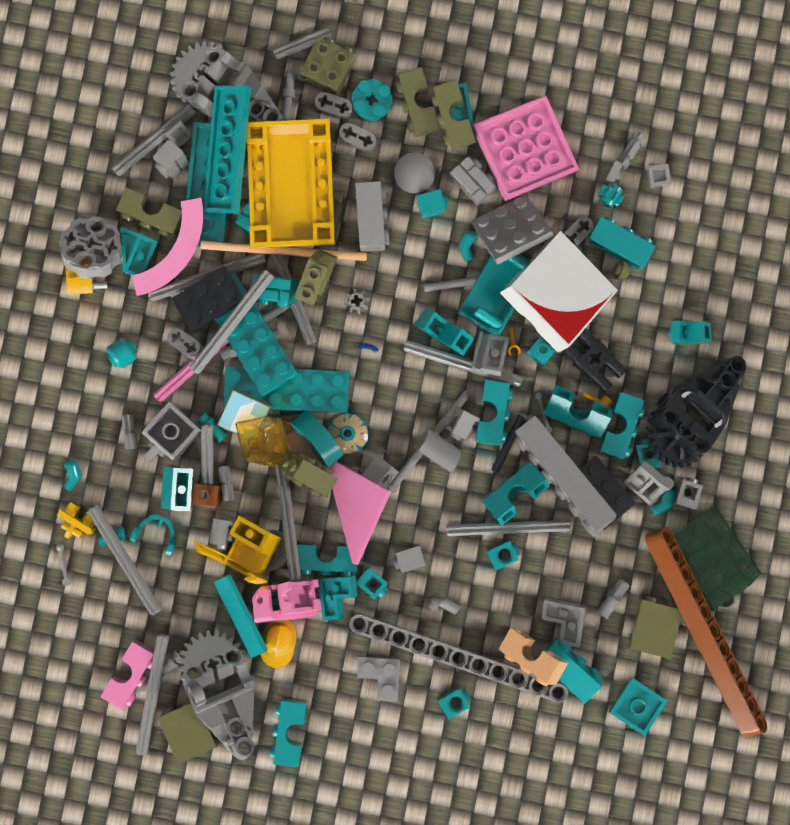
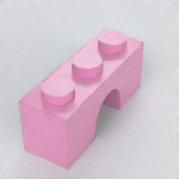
M138 640L132 641L122 658V661L127 663L132 669L131 678L129 680H121L114 676L107 684L101 698L122 710L127 705L130 707L136 698L134 694L136 688L142 687L147 678L144 674L147 669L151 670L154 650Z

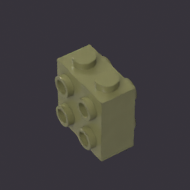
M318 36L300 72L301 79L339 96L356 61V55L351 48L347 46L340 47L328 37L323 39Z
M289 451L283 457L281 467L279 468L285 472V478L307 489L316 496H319L321 493L327 497L338 479L331 475L333 472L331 469L300 451L297 454Z

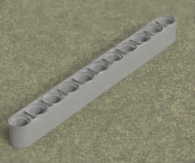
M363 613L354 614L350 620V628L353 632L554 702H563L568 696L567 688L560 681L556 685L547 684V686L543 685L538 690L533 689L532 684L536 679L535 675L532 673L527 674L519 667ZM356 618H362L365 621V626L363 628H356L353 621ZM382 625L385 628V632L382 635H376L373 632L374 626ZM400 631L405 635L402 642H396L393 639L395 632ZM417 638H421L425 642L424 646L420 649H416L413 646V641ZM436 645L443 646L444 652L442 655L437 656L432 652ZM456 652L464 654V659L461 662L453 661L452 657ZM474 660H483V667L481 669L473 668L472 663ZM495 666L503 667L504 670L500 676L492 674ZM515 673L523 674L521 682L515 683L512 681ZM555 687H562L563 692L560 696L552 695Z

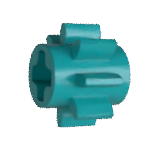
M609 183L608 186L603 185L597 194L601 197L599 202L610 209L614 205L618 207L624 198L621 195L623 190L613 183Z

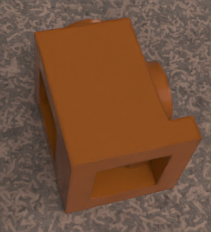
M194 484V488L191 490L192 505L219 507L221 486ZM202 491H205L207 493V497L205 499H202L200 497V493Z

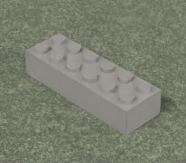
M536 416L515 431L517 446L522 452L526 450L529 453V460L536 468L540 467L543 470L541 472L549 484L553 483L556 486L555 492L562 501L566 499L569 502L568 508L575 517L579 515L582 518V526L589 534L591 532L595 535L615 520V512Z

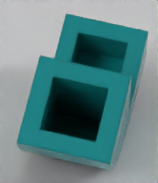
M426 307L414 324L426 334L462 356L474 340L462 328L447 322L435 311Z
M308 411L303 412L290 422L296 435L308 442L316 460L326 467H329L343 456L341 449L331 434Z

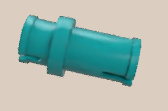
M205 412L197 420V423L201 426L202 424H212L213 438L220 443L228 433L221 427L216 426L215 419L213 417L210 418Z

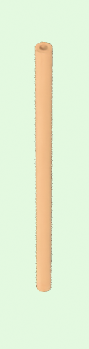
M201 241V249L304 257H311L318 250L295 247L251 248L250 244ZM323 250L337 256V259L367 260V253Z

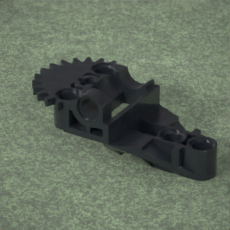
M736 355L721 361L720 364L712 366L699 375L675 386L659 399L657 409L650 412L653 418L647 419L651 426L645 427L646 430L651 432V434L646 435V438L652 439L648 446H655L652 453H660L659 461L665 458V465H669L672 462V468H676L678 464L680 468H684L685 464L688 467L692 465V461L694 463L698 462L697 456L702 457L703 453L711 449L727 424L746 371V362L741 356ZM682 400L708 423L706 430L696 421L689 424L692 418L679 407Z

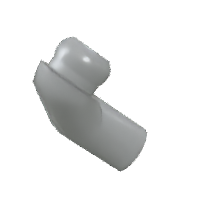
M441 597L430 598V602L427 605L434 612L440 606L454 615L460 609L458 604Z

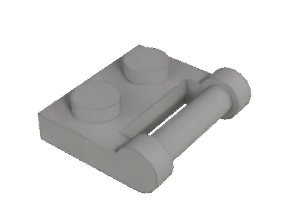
M646 461L641 463L623 482L650 505L656 503L662 493L669 491L674 486V482L670 477H663ZM653 483L658 485L653 491L647 490Z

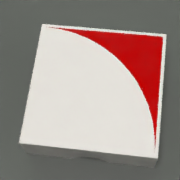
M561 231L548 239L533 255L529 264L522 271L518 272L500 292L521 315L534 325L537 332L557 352L570 347L618 291Z

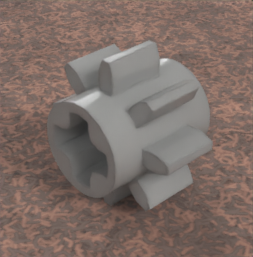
M354 289V294H346L349 301L345 302L344 305L351 307L349 313L355 310L360 315V310H368L365 303L369 302L370 298L363 297L365 295L364 290L361 294L357 293L356 289ZM358 297L359 300H363V302H360V306L356 307L354 303L351 304V302H354V298Z

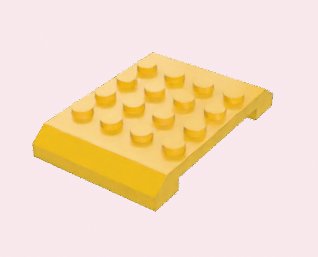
M330 120L248 122L246 143L248 152L250 247L335 245Z

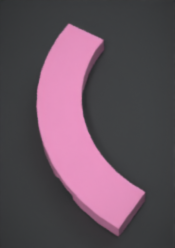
M201 198L181 202V229L177 241L169 254L151 269L132 275L137 296L164 286L175 278L190 261L202 231L203 206Z

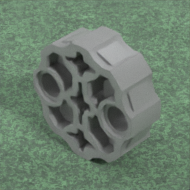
M96 216L88 219L78 218L72 221L67 230L61 233L59 241L63 263L68 270L75 272L80 278L91 279L92 277L103 278L112 273L113 268L120 264L122 260L120 233L114 225L105 222L104 218Z

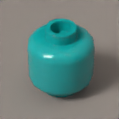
M119 338L107 346L108 353L105 355L114 367L124 368L136 360L135 351L137 348L131 339L126 341L124 338Z

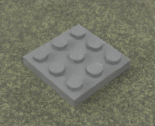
M526 194L471 221L474 230L497 265L554 237L552 230Z

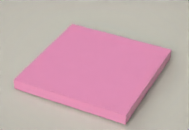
M546 95L471 126L504 201L579 170Z

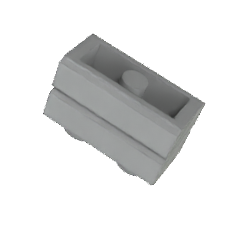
M167 140L162 146V150L159 149L153 156L156 162L154 166L166 179L169 176L172 179H176L181 173L180 170H184L189 164V160L184 152L171 140Z
M468 156L450 172V177L478 206L495 191L496 181L489 173L487 175L484 174L481 170L482 165L475 158L472 160Z

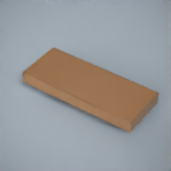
M295 431L284 437L295 454L300 451L311 459L316 460L308 442L296 435Z

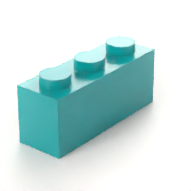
M600 217L587 240L588 243L620 260H626L628 264L640 271L645 268L656 247L649 238L644 236L640 238L634 234L632 229L616 225V221L610 217Z
M556 637L544 651L553 652L568 663L559 681L583 703H586L602 687V675L595 668L591 669L581 655H576L571 651L567 642L564 640L560 641Z

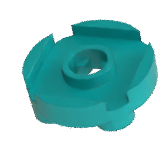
M363 80L359 82L352 93L353 109L365 121H378L391 110L392 95L390 88L379 80ZM375 96L378 102L369 105V101L366 99Z

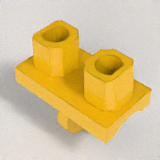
M70 502L64 510H59L57 516L71 524L69 525L64 522L61 528L66 530L65 537L68 539L72 535L78 538L82 535V532L78 531L77 528L88 535L90 533L93 534L96 530L94 528L95 523L88 512L82 520L76 517L81 507L74 502Z

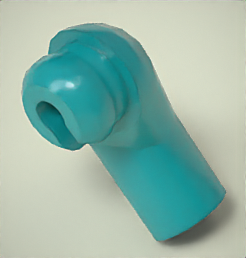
M70 459L64 465L67 470L68 479L62 486L71 492L81 479L82 474L79 464Z
M670 489L662 493L661 501L650 507L655 516L672 507L675 498L674 490Z

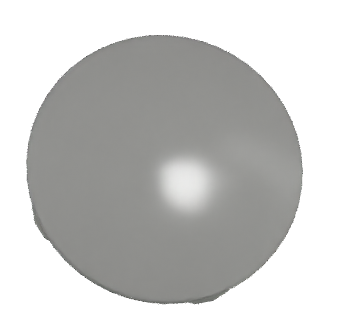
M408 153L396 163L394 177L397 185L406 192H425L434 181L435 168L427 156L421 153Z

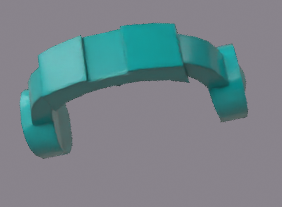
M150 515L138 527H134L129 542L135 544L143 527L148 522L159 520L157 526L160 527L162 522H165L170 529V540L166 555L172 556L177 541L174 540L175 531L173 523L169 519L160 517V515Z

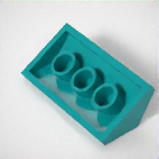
M231 574L215 581L214 584L250 657L252 658L268 651Z

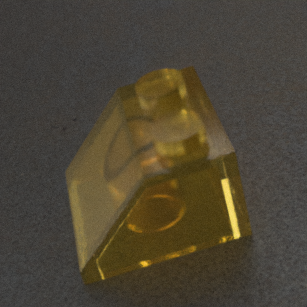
M264 416L235 423L244 461L273 467L280 463L283 457L289 453L281 418Z

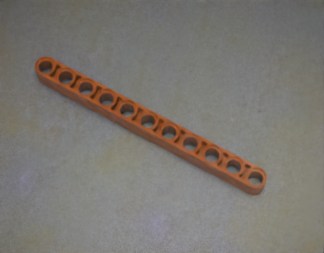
M663 527L648 532L645 535L646 544L741 734L744 737L766 733V719L672 531L668 527Z

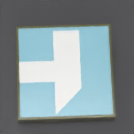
M233 388L216 426L255 442L272 405Z

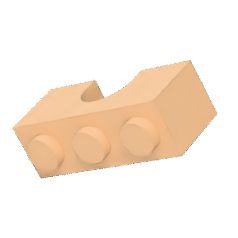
M510 628L498 649L504 653L503 657L510 662L518 663L520 665L519 668L525 673L535 675V680L544 686H547V684L556 685L568 663L553 652L544 650L534 660L531 649L536 640L520 629Z

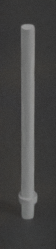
M463 391L432 431L439 435L443 431L456 406L461 408L471 395ZM416 450L393 481L388 484L386 489L391 491L390 495L396 493V488L423 456L422 453Z

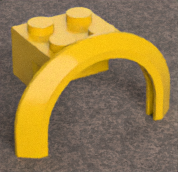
M238 516L229 532V535L235 537L236 540L228 555L203 543L194 541L198 553L213 558L246 576L244 580L250 583L263 584L269 581L263 576V573L282 538L256 523Z

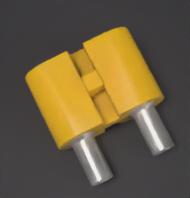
M65 267L67 294L93 293V289L107 288V281L93 282L92 278L83 279Z

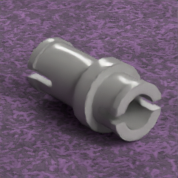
M175 649L172 654L168 653L166 655L162 678L173 668L180 666V663H177L178 659L185 658L180 655V650Z

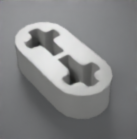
M327 92L319 93L315 97V106L321 113L340 119H347L352 114V104L345 98ZM324 98H327V102L332 104V106L325 104L324 107H321L319 100L323 101ZM345 104L348 111H344V113H340V109L335 107H342Z
M345 123L341 126L339 134L344 143L364 152H371L376 147V137L371 132L351 123ZM352 129V134L357 137L349 136L346 138L344 130ZM368 137L371 138L370 140L372 145L368 144L367 147L364 146V142L359 138H362L364 140H366Z
M580 217L564 235L570 238L574 234L576 238L573 240V244L577 247L593 230V222L588 217ZM581 222L582 224H584L586 222L588 224V231L584 229L579 234L577 232V230L581 226L579 223Z
M172 329L167 335L169 344L189 359L195 360L203 350V346L182 329ZM175 336H178V337H180V338H181L182 340H184V341H183L182 343H180L179 341L175 340L174 338H175ZM191 345L197 350L195 352L190 351L187 346Z

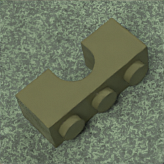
M422 67L399 73L398 81L395 83L398 93H402L404 98L401 101L404 113L408 112L410 120H407L409 131L414 132L415 138L439 131V123L434 106L421 108L415 103V98L420 94L426 93L428 89Z
M457 79L433 87L435 94H432L431 98L434 107L439 106L440 113L437 114L440 126H445L446 133L443 134L446 146L450 145L453 151L476 143L469 119L456 121L451 118L452 110L464 104Z
M125 187L116 211L121 214L120 218L132 222L134 219L140 222L139 225L148 230H151V227L158 229V233L169 238L170 235L177 237L182 222V210L163 203L161 210L157 214H146L145 206L148 198L139 192Z

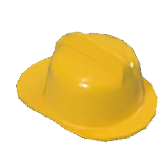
M289 620L269 622L265 627L262 639L268 651L260 655L267 666L281 668L286 666L292 659L297 631Z

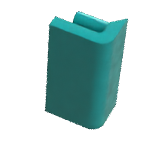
M518 254L497 265L493 257L490 256L459 309L458 314L485 331L500 335L515 309L500 292L518 272L522 271L529 264L531 259Z

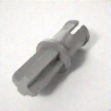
M619 579L609 595L606 594L607 598L599 610H597V613L608 619L617 604H621L619 601L628 590L629 584Z

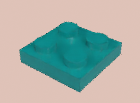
M631 677L612 705L609 713L643 736H646L668 701Z

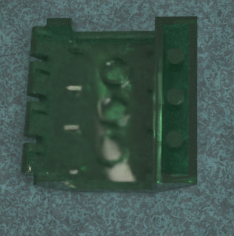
M715 504L697 515L698 518L673 534L711 611L748 588L761 574V571ZM649 552L648 554L650 555V557L652 558V560H653L654 563L656 564V562H655V560H654V558H653L651 552Z

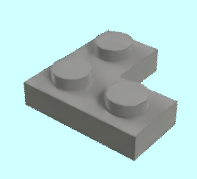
M545 597L541 619L561 623L559 640H564L569 646L580 647L587 606Z
M359 656L357 678L378 679L377 700L397 702L400 659Z

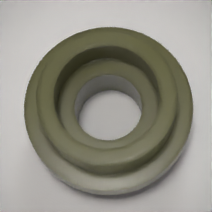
M622 259L614 265L613 274L615 279L625 280L629 275L631 266L626 260Z

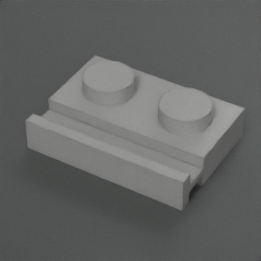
M480 331L471 370H480L482 373L501 376L510 337L491 333L488 335Z

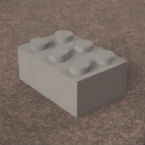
M380 181L355 183L361 252L385 251V245H389L388 229H384V225L388 224L387 208H382V204H386L385 187L381 188Z

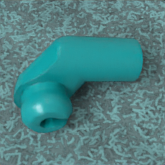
M474 231L465 232L459 243L464 262L474 259L470 249L473 242L478 239V235Z
M112 527L120 541L127 539L128 532L123 527ZM102 535L96 540L102 547L107 544Z

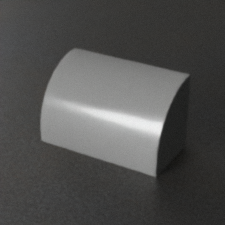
M428 427L413 447L451 473L461 457V450Z

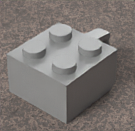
M168 402L142 432L151 441L148 444L151 449L145 454V457L150 462H153L158 455L161 457L167 455L172 461H177L201 434V428L174 403Z

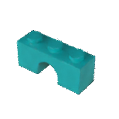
M484 381L481 402L492 404L495 407L496 416L490 422L479 421L475 439L476 443L501 446V442H505L507 430L503 429L504 421L508 422L510 409H506L507 401L512 400L513 389H510V383Z
M555 385L543 414L552 420L566 423L571 428L585 431L590 436L602 438L611 420L613 409L593 401L588 410L579 411L572 406L574 392Z
M622 392L617 394L612 413L622 418L624 427L619 434L604 432L598 452L619 460H624L625 456L628 457L630 455L632 445L629 444L631 438H635L639 426L636 424L638 418H642L646 406H643L645 400Z
M529 462L527 465H522L511 478L505 479L497 490L487 494L482 502L503 526L518 513L512 505L513 497L517 493L526 492L535 499L550 485L537 468Z
M297 544L301 574H311V571H320V575H332V571L340 572L341 576H353V572L358 570V565L353 564L351 561L348 546L338 545L335 559L326 562L318 557L317 544Z
M282 698L281 703H277L275 716H279L278 724H274L273 729L276 745H272L270 758H274V765L299 767L302 742L292 741L288 737L287 729L294 724L304 725L307 709L306 700Z

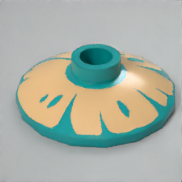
M341 414L334 418L328 427V432L334 438L343 454L357 453L368 440L367 425L362 418L355 414ZM345 430H351L352 435L350 437H345Z

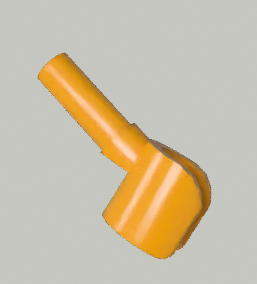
M512 327L509 328L510 346L507 352L511 356V349L516 347L519 356L521 350L516 345L514 328Z
M585 392L582 396L607 407H610L612 404V400L606 395L601 400Z

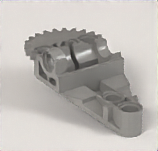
M204 41L201 47L196 42L195 49L189 45L188 53L183 50L181 51L183 58H175L179 64H172L176 71L170 72V75L175 77L170 80V83L175 85L172 87V90L177 92L176 96L178 98L182 97L181 100L184 103L188 101L194 108L212 118L213 102L211 99L214 97L215 85L207 78L210 77L221 86L229 73L233 71L236 75L228 86L251 87L248 122H265L276 119L277 121H286L250 67L223 50L221 44L216 46L215 42L212 41L208 46L207 41Z
M207 630L206 637L198 633V640L194 637L190 638L192 645L184 644L188 651L181 650L180 655L185 658L178 659L177 662L184 666L179 667L177 670L178 672H183L180 680L183 681V686L195 714L237 759L244 760L254 750V743L252 741V735L254 734V680L249 674L247 662L243 655L245 650L238 649L241 643L233 645L232 643L235 638L233 636L226 640V632L219 637L218 630L215 631L214 636H211L210 631ZM229 654L234 655L236 662L231 663L227 661L226 656ZM209 663H211L212 666L216 665L214 671L212 668H208ZM195 671L198 678L190 679L187 676V672ZM214 673L218 682L236 674L240 685L208 699L205 698L203 688L216 682ZM230 725H237L240 728V732L237 734L232 733L229 728ZM238 745H247L248 752L241 753L238 749Z

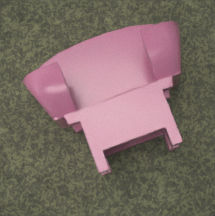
M318 580L285 582L258 588L252 598L254 623L314 617L317 610H321V601L316 599L315 588L319 587ZM275 589L278 591L280 609L277 611H273L271 590Z

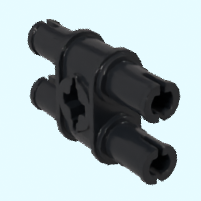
M585 328L578 338L588 347V351L581 353L573 344L562 351L573 361V367L576 366L583 373L586 380H592L605 393L613 384L600 372V368L607 366L618 379L627 369L615 358V353H612L601 342V339H596ZM599 354L596 360L597 363L594 362L593 364L588 365L590 363V360L592 359L591 356L593 357Z

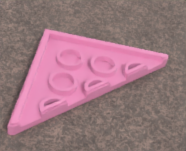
M335 461L327 468L333 471L331 475L338 478L332 489L351 561L353 564L358 565L391 491Z

